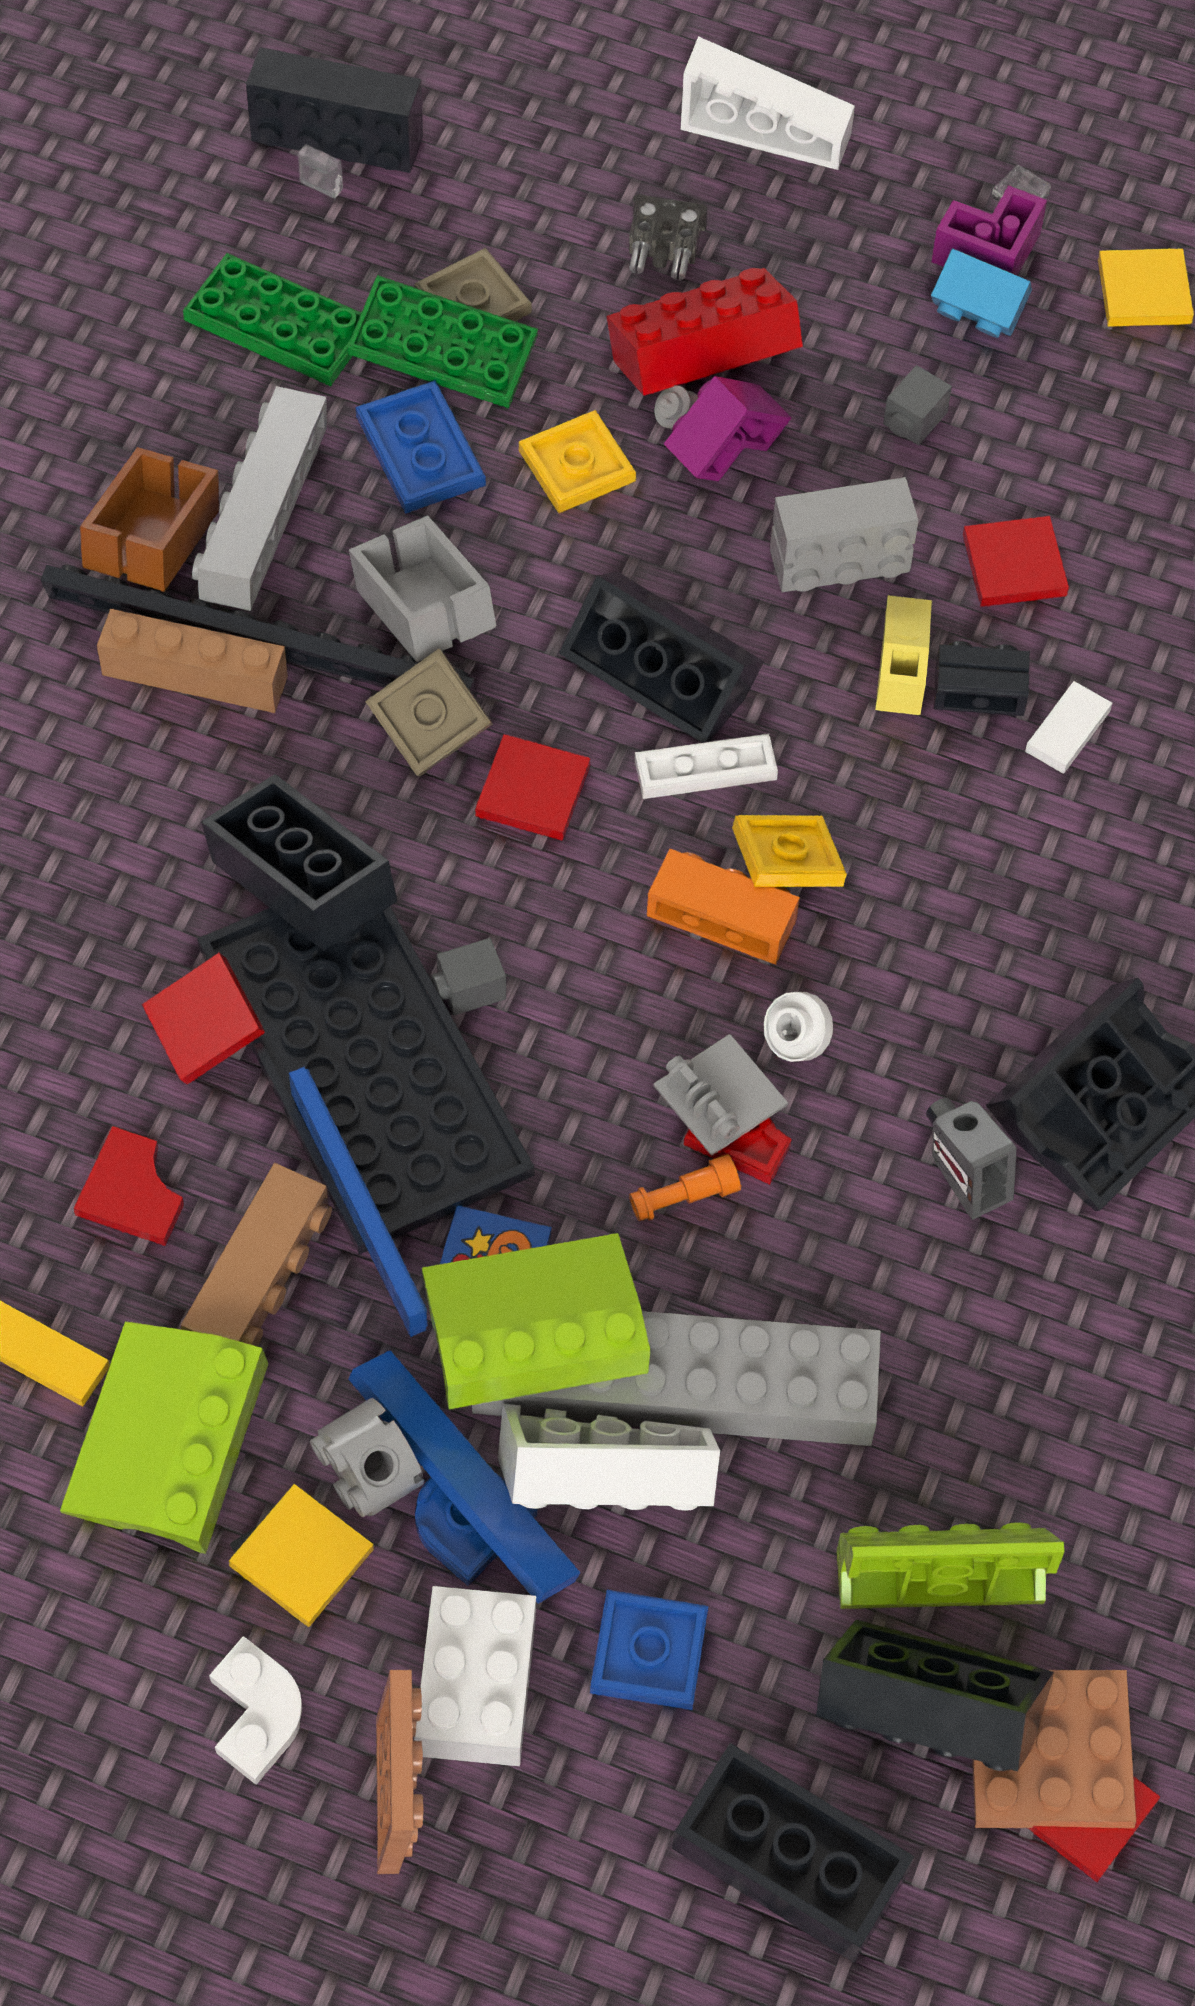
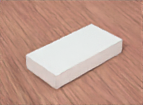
M1073 681L1029 740L1025 752L1064 774L1109 714L1112 702Z

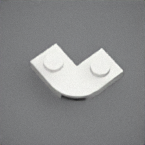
M243 1636L209 1675L211 1682L246 1709L243 1715L215 1746V1750L219 1756L257 1785L295 1739L300 1729L302 1702L299 1688L290 1673Z

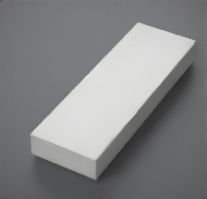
M769 734L635 752V765L643 799L777 780L778 775Z

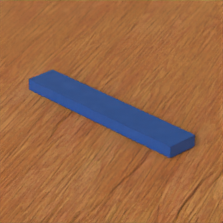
M302 1067L290 1072L291 1095L410 1337L426 1331L428 1326L427 1308L309 1070Z
M391 1350L352 1370L348 1380L365 1400L374 1398L383 1406L386 1411L379 1415L381 1419L388 1423L394 1420L419 1464L529 1594L536 1596L538 1604L575 1583L580 1571L524 1506L512 1504L504 1482Z

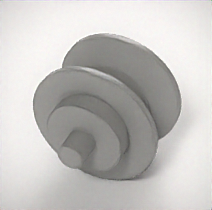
M676 385L663 390L655 403L654 413L657 422L661 426L672 430L675 422L686 414L698 399V395Z

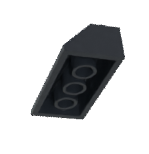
M619 572L596 576L559 651L560 655L701 743L709 742L743 703L764 663L760 658Z
M855 1620L823 1659L816 1716L831 1720L840 1728H861L882 1734L886 1740L891 1742H912L930 1747L935 1753L942 1756H963L981 1761L986 1767L993 1770H1013L1018 1772L1032 1750L1053 1682L1054 1672Z

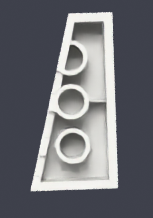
M698 36L684 71L681 130L838 170L852 133L855 106Z
M503 1403L498 1461L512 1504H520L533 1509L543 1508L548 1504H570L579 1509H592L598 1505H620L631 1510H641L648 1505L671 1506L678 1510H693L697 1506H714L720 1449L710 1428L644 1421L641 1423L640 1429H633L626 1422L618 1420L617 1417L597 1415V1419L591 1423H583L567 1419L566 1411L546 1409L545 1418L520 1415V1405Z

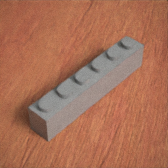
M276 386L270 402H263L258 418L257 432L251 431L248 436L244 462H237L233 473L231 492H224L220 502L219 520L217 523L211 522L206 536V550L204 554H197L193 564L192 578L193 580H198L199 600L251 611L327 429V397Z

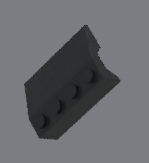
M1134 978L1110 986L986 1104V1107L1020 1147L1093 1210L1100 1211L1195 1118V1048L1191 1043L1168 1033L1144 1004V984L1139 978Z

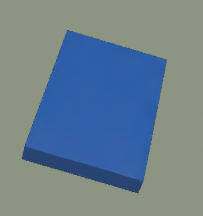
M435 380L355 407L356 417L405 514L486 486V477Z

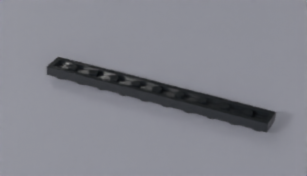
M46 565L41 578V583L51 599L109 614L110 609L285 646L287 662L384 688L419 663L409 655H403L400 659L384 655L383 651L372 645L359 644L358 647L343 644L338 638L327 633L318 632L313 636L298 632L296 627L282 621H274L272 624L260 622L254 616L244 611L231 610L230 613L215 610L209 603L199 599L190 598L185 602L171 598L167 592L147 587L145 591L129 587L125 581L113 576H104L103 579L91 577L80 568L71 565H62L61 568ZM455 668L476 698L477 691L474 678H471L465 671Z

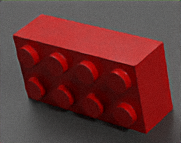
M765 268L746 269L739 276L723 281H707L701 284L699 288L683 293H667L660 300L644 305H628L623 307L620 312L606 316L614 363L643 396L803 347L797 300Z

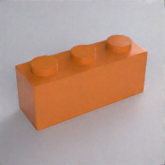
M669 849L648 892L647 916L776 965L796 923L800 897L791 894L784 887H755L752 879L739 870L723 869L705 862L704 859L696 854L689 852L681 853Z

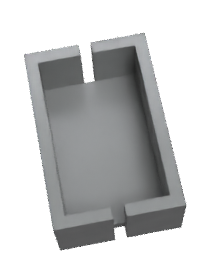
M906 477L775 497L774 526H772L770 552L781 592L794 590L809 591L819 586L838 583L847 585L858 580L876 577L892 578L901 573L910 572L914 551L912 544H915L918 517Z
M428 515L392 531L400 571L397 573L394 570L389 540L385 534L349 549L357 591L416 662L425 659L437 649L443 651L452 647L453 639L457 638L461 643L496 627L488 583Z

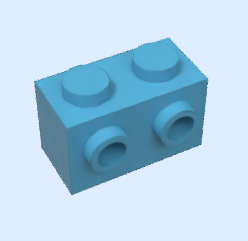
M952 249L931 297L933 303L938 305L937 312L955 321H960L961 317L964 316L977 322L975 328L979 331L998 338L1000 333L1008 336L1012 335L1032 291L1031 282Z

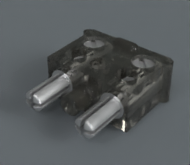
M641 194L635 195L633 197V220L629 234V254H632L629 266L630 271L635 273L639 256L638 274L644 271L646 257H652V265L657 268L666 267L667 260L673 261L671 277L675 280L677 279L681 262L679 280H683L688 263L695 264L701 232L707 228V207L704 204Z

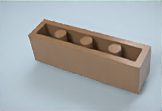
M110 609L97 643L103 676L272 713L276 712L288 677L285 646Z
M274 1163L181 1323V1330L214 1334L258 1347L263 1335L261 1326L268 1313L274 1315L281 1307L286 1295L284 1285L292 1272L298 1274L301 1271L309 1254L307 1244L314 1232L320 1234L329 1221L332 1207L328 1203L327 1186Z

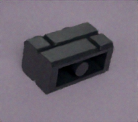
M955 641L949 645L939 644L935 666L934 709L1024 716L1029 694L1030 651H1021L1007 644L998 645L994 648L973 647L970 643L964 641Z

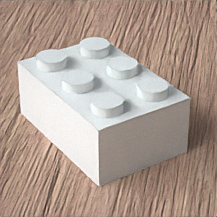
M438 1586L432 1587L420 1687L422 1693L421 1720L417 1721L416 1735L414 1737L415 1741H422L423 1757L520 1766L536 1621V1596Z

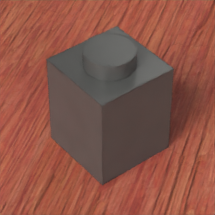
M916 365L887 397L883 425L890 428L897 436L907 438L919 446L948 413L952 386Z
M491 938L437 954V973L431 974L432 983L442 1001L447 1000L453 1016L506 1000V975Z

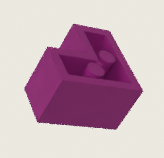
M1009 185L993 214L953 200L936 229L931 262L944 267L951 250L955 249L1018 276L1041 234L1047 200Z
M714 376L712 380L705 383L699 390L698 399L689 411L675 422L672 433L664 445L696 478L719 481L744 448L767 451L792 418L759 384Z

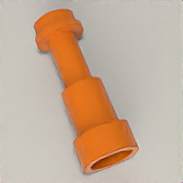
M726 1154L709 1160V1166L679 1176V1182L648 1193L644 1187H640L636 1192L629 1194V1199L638 1221L654 1219L653 1211L684 1200L690 1204L718 1193L721 1197L741 1191V1184L736 1167L731 1157Z

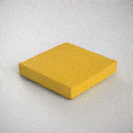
M1183 248L1109 250L1099 252L1098 265L1108 327L1192 324L1194 313Z
M596 410L519 441V452L558 514L636 481V471Z
M735 816L732 829L755 887L844 886L847 873L823 816Z
M294 1484L231 1557L229 1566L307 1627H310L374 1550V1544Z

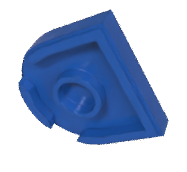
M498 1475V1477H499V1478L504 1482V1484L506 1485L505 1480ZM429 1478L418 1494L415 1508V1524L418 1536L425 1548L469 1586L497 1555L435 1481ZM525 1507L533 1518L537 1516L538 1509Z

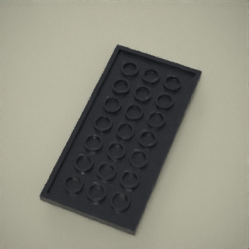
M388 907L324 951L271 908L197 938L199 949L205 961L218 953L227 958L265 1033L249 1043L320 1181L327 1186V1194L359 1255L368 1250L291 1095L289 1073L302 1067L309 1070L392 1240L455 1212L457 1206L466 1207L535 1176V1167L391 907Z

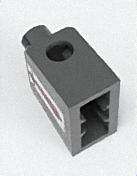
M942 1098L934 1102L926 1112L927 1118L933 1124L932 1156L970 1218L973 1220L1014 1200L1017 1148L978 1102L970 1101L958 1108L955 1107L949 1098Z

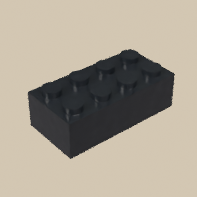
M262 47L259 48L246 82L251 141L267 146H278L302 151L307 154L342 159L347 162L372 165L386 170L411 173L423 138L421 79Z
M276 774L201 821L212 862L323 951L398 901L389 860Z
M731 1743L674 1831L672 1849L853 1963H856L903 1884L915 1857Z

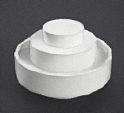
M808 992L785 993L776 998L767 1009L764 1019V1036L770 1049L778 1057L790 1062L809 1061L821 1055L829 1045L833 1033L832 1016L827 1005L818 996Z

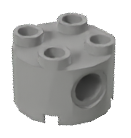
M374 1398L366 1400L318 1430V1436L310 1440L311 1447L324 1466L331 1464L340 1479L333 1484L339 1498L349 1510L354 1507L361 1517L375 1515L424 1484V1479L419 1476L422 1471L411 1447L394 1420L390 1423L380 1420L378 1416L386 1410Z

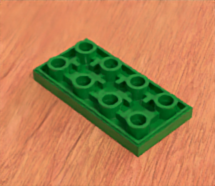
M229 253L225 254L183 310L184 321L330 387L352 358L351 355H348L347 347L361 315V312Z
M377 275L347 350L348 355L428 382L435 380L437 385L509 409L538 337V329Z

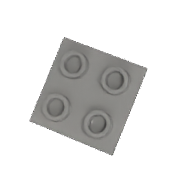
M731 1034L691 1060H684L681 1056L674 1057L666 1065L669 1074L653 1084L711 1156L788 1105L786 1099Z

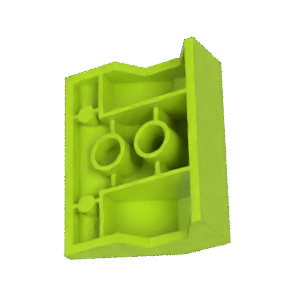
M618 1233L422 1267L432 1326L436 1333L449 1409L642 1375L649 1372L650 1346L642 1310Z
M125 1321L60 1512L116 1529H136L168 1538L196 1552L206 1554L269 1364L263 1349L214 1334Z
M1010 1523L1002 1526L1000 1529L980 1530V1527L975 1524H959L951 1527L950 1530L930 1531L927 1526L923 1525L905 1526L899 1532H879L877 1528L871 1526L855 1527L850 1529L848 1533H840L837 1546L840 1609L1044 1604L1046 1601V1574L1057 1573L1065 1552L1064 1542L1046 1528H1031V1525L1027 1523Z

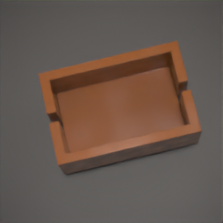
M137 447L80 526L82 568L120 578L125 573L127 574V581L165 591L219 512L218 470L181 460L178 464L179 499L175 498L174 457Z

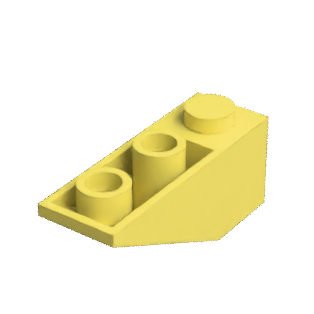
M887 596L875 710L920 715L926 686L932 600Z

